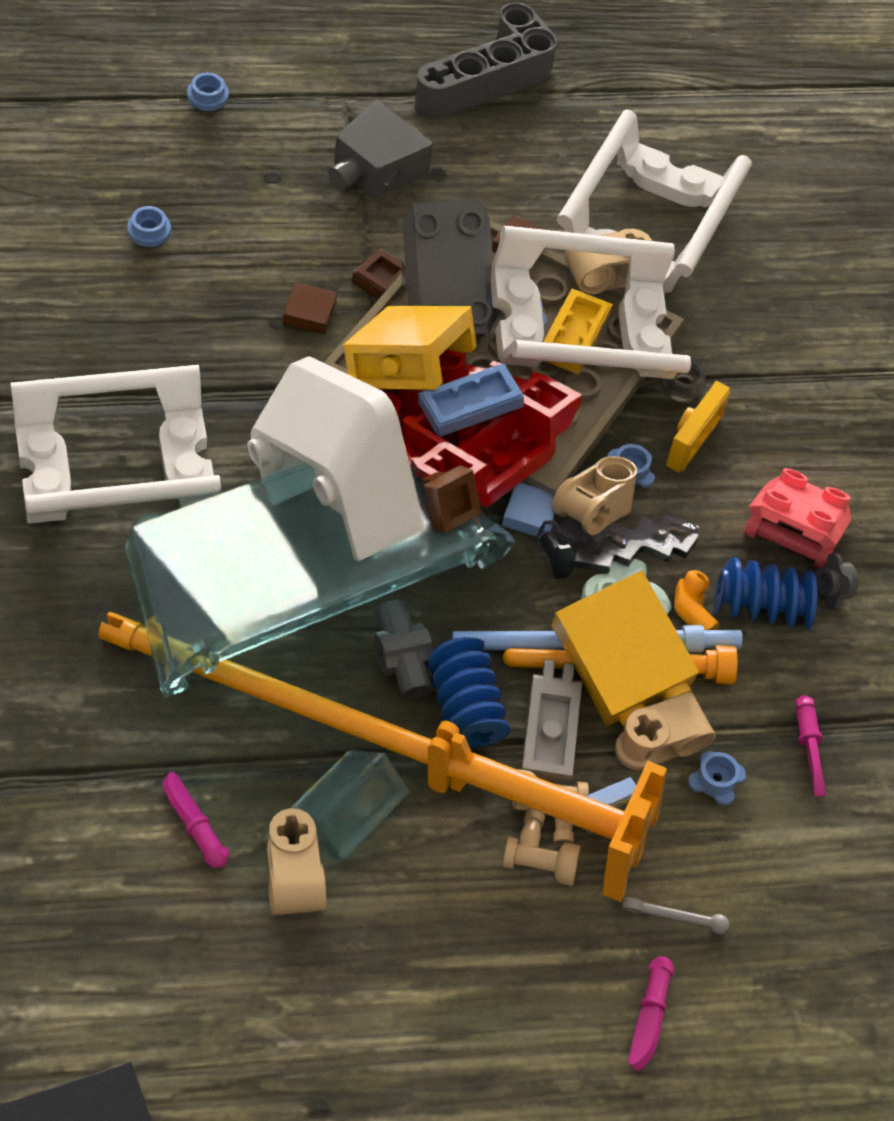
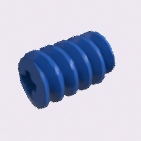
M730 557L724 568L720 571L715 589L713 613L717 615L725 602L729 603L731 617L737 618L742 607L747 606L750 621H756L761 609L767 611L768 624L773 625L781 612L785 613L786 624L789 628H793L799 616H804L805 630L809 631L815 619L818 603L816 575L813 571L805 570L798 580L795 568L786 567L779 577L776 564H767L762 573H760V566L754 560H749L742 570L739 558Z
M461 637L443 642L435 648L429 656L428 667L433 675L432 682L437 691V702L442 709V720L455 724L459 728V734L465 736L470 748H482L504 740L510 734L511 728L507 721L502 720L505 717L506 710L502 704L498 703L501 698V692L498 687L494 686L497 679L496 674L493 670L489 669L492 664L491 657L488 653L482 652L485 641L475 637Z

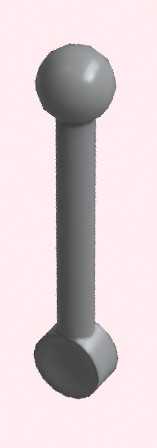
M623 898L622 909L629 912L647 913L710 927L711 931L715 934H724L729 929V920L722 914L708 917L645 903L636 898Z

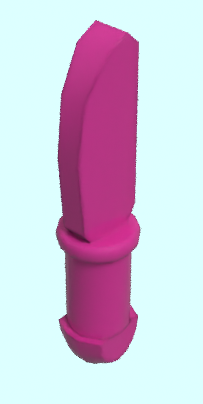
M804 695L795 700L800 732L798 740L802 746H806L814 797L826 796L818 744L822 742L823 736L819 732L814 700Z
M173 771L170 772L162 781L163 790L171 805L187 825L185 831L193 837L204 854L203 859L209 866L213 868L224 867L229 857L227 847H223L210 827L208 817L202 814L179 776Z
M665 956L652 960L648 968L650 973L645 997L641 999L640 1005L642 1008L639 1011L628 1059L629 1064L636 1071L645 1068L655 1053L660 1038L663 1014L667 1008L665 1001L670 978L674 977L673 963Z

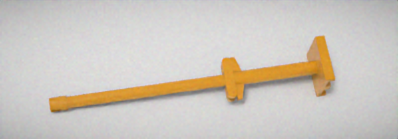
M107 613L109 624L101 622L99 628V638L129 651L136 650L427 764L428 786L438 793H445L449 785L451 789L460 792L468 783L611 839L608 848L602 895L622 902L631 867L637 868L644 853L647 831L650 825L655 826L659 819L667 768L647 761L625 811H622L471 752L465 736L459 734V728L449 721H441L436 731V737L430 739L143 627V624L116 613Z

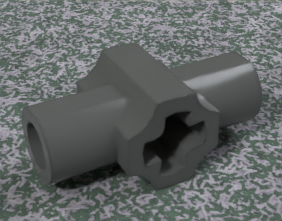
M397 599L384 602L375 610L381 632L375 633L374 638L376 658L380 671L384 673L385 677L396 676L404 700L410 701L423 698L433 690L427 670L428 659L433 652L428 628H425L423 623L412 624L405 601Z

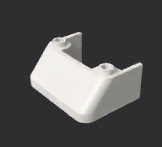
M308 356L291 363L253 426L251 440L247 442L250 457L255 465L259 467L269 506L272 509H276L315 491L317 498L324 506L330 505L332 509L342 514L352 554L357 561H361L425 531L426 528L399 419L388 396L383 391Z

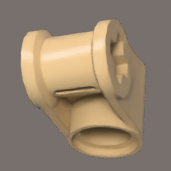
M624 229L615 233L599 235L652 241L648 234L637 229ZM565 250L564 259L581 292L588 295H596L604 291L624 288L626 286V275L629 270L630 257Z
M617 456L600 459L595 465L575 477L568 478L560 485L553 497L552 510L561 517L569 516L581 523L582 529L589 535L599 534L606 526L631 512L637 474L635 464L626 458Z
M686 692L677 697L672 696L665 701L633 711L625 722L624 731L615 742L614 750L617 759L622 765L632 770L641 771L644 770L647 761L661 764L678 757H687L698 753L715 740L716 734L694 694Z
M289 808L282 810L270 822L267 844L268 889L271 914L274 916L325 911V876L323 865L320 863L314 820L308 813L300 809ZM288 836L294 837L295 845L289 844Z

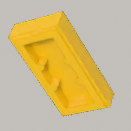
M571 289L543 342L594 347L610 316L613 304ZM545 361L578 375L584 364Z
M716 381L696 409L691 407L686 409L676 429L678 433L673 439L666 463L667 467L678 473L684 471L723 417L730 395V387Z

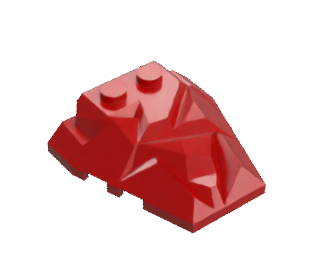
M446 349L439 356L443 381L441 385L485 370V368L467 364L466 354ZM492 361L490 368L502 363ZM532 372L529 380L512 376L524 395V407L439 437L418 403L419 393L426 390L379 389L388 396L396 410L409 464L418 477L424 479L435 472H449L458 466L473 469L479 505L489 507L551 460L555 453L556 437L568 429L581 405V394L544 374Z

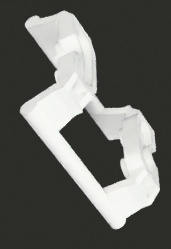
M624 110L558 215L557 222L561 227L565 228V232L599 236L617 232L609 229L595 230L588 227L589 197L616 153L618 156L617 165H620L627 176L632 178L640 188L684 206H710L689 243L676 261H672L662 284L663 292L671 293L680 276L689 277L692 274L752 166V162L747 156H738L724 176L695 165L687 166L684 169L677 168L670 163V155L639 143L637 116L631 110Z
M502 226L499 246L492 261L490 278L493 308L501 310L506 316L505 320H500L495 329L497 354L501 363L538 367L542 361L631 368L638 371L641 377L674 379L677 373H688L691 367L690 356L672 354L670 336L665 335L656 326V324L662 322L667 314L662 283L674 257V244ZM544 248L630 257L624 298L619 304L618 309L623 350L542 342L544 338L541 298L537 285L530 279L529 269L533 266Z
M199 365L11 383L20 468H26L33 472L28 478L22 479L28 524L66 520L68 510L170 499H178L180 507L218 503V496L221 494L220 476H214L211 459H204L197 455L201 450L207 449V435L201 408ZM156 388L165 417L159 433V447L165 481L72 491L66 444L63 437L54 431L53 426L59 397Z

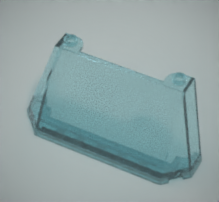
M303 463L161 516L157 512L144 515L133 523L124 546L158 674L160 689L166 698L186 690L189 684L185 676L199 666L203 668L205 674L215 671L220 661L460 564L466 563L467 567L470 568L478 563L480 569L500 562L514 545L515 541L510 533L482 511L481 514L447 533L432 529L430 515L425 509V504L427 503L425 489L420 484L422 478L418 477L411 468L426 530L361 561H357L352 554L342 514L332 509L330 505L324 506L319 501L313 488V479L316 478L315 470Z

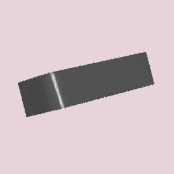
M516 2L508 3L500 10L495 41L434 61L420 68L417 77L414 107L421 116L429 119H438L543 82L552 73L557 38L528 5Z

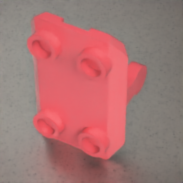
M784 468L779 477L767 482L749 505L751 516L743 534L753 539L756 535L815 561L813 566L821 569L827 563V556L833 553L835 546L851 521L849 508L851 498L848 494L836 488L825 487L823 490L807 483L808 478L802 473ZM779 521L802 531V535L778 525Z

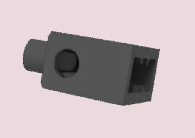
M376 100L338 134L335 144V166L328 171L330 181L341 191L355 183L372 197L382 196L429 174L433 143Z

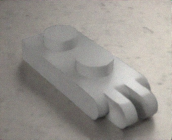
M545 659L542 676L533 674L521 770H529L537 778L550 783L570 786L573 776L582 682L573 681L574 664L565 662L561 678H554L555 661Z

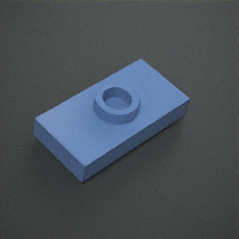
M502 363L440 385L436 390L420 392L418 403L437 436L441 437L524 407V395L505 364Z

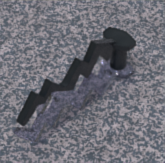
M667 513L659 524L643 516L635 529H627L613 522L606 526L599 534L589 535L582 529L581 523L568 518L561 525L555 520L543 521L536 539L540 554H547L550 559L553 577L555 579L567 578L574 567L604 573L610 572L613 561L629 567L640 552H646L666 562H669L672 553L686 559L697 543L698 527ZM671 529L690 535L681 542L669 534L664 541ZM650 536L664 542L662 544L650 539ZM608 537L626 545L625 549L607 542L598 556L581 547L578 548L575 554L572 548H575L578 540L599 550Z

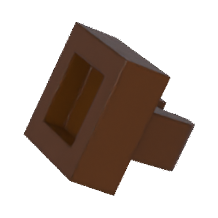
M458 466L449 472H435L420 481L421 487L425 489L427 499L425 509L430 515L432 529L447 533L481 514L473 469Z

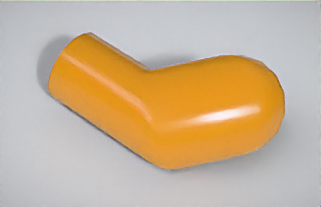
M691 570L676 585L674 610L687 625H703L704 630H718L720 623L703 607L704 591L709 588V579L702 572Z

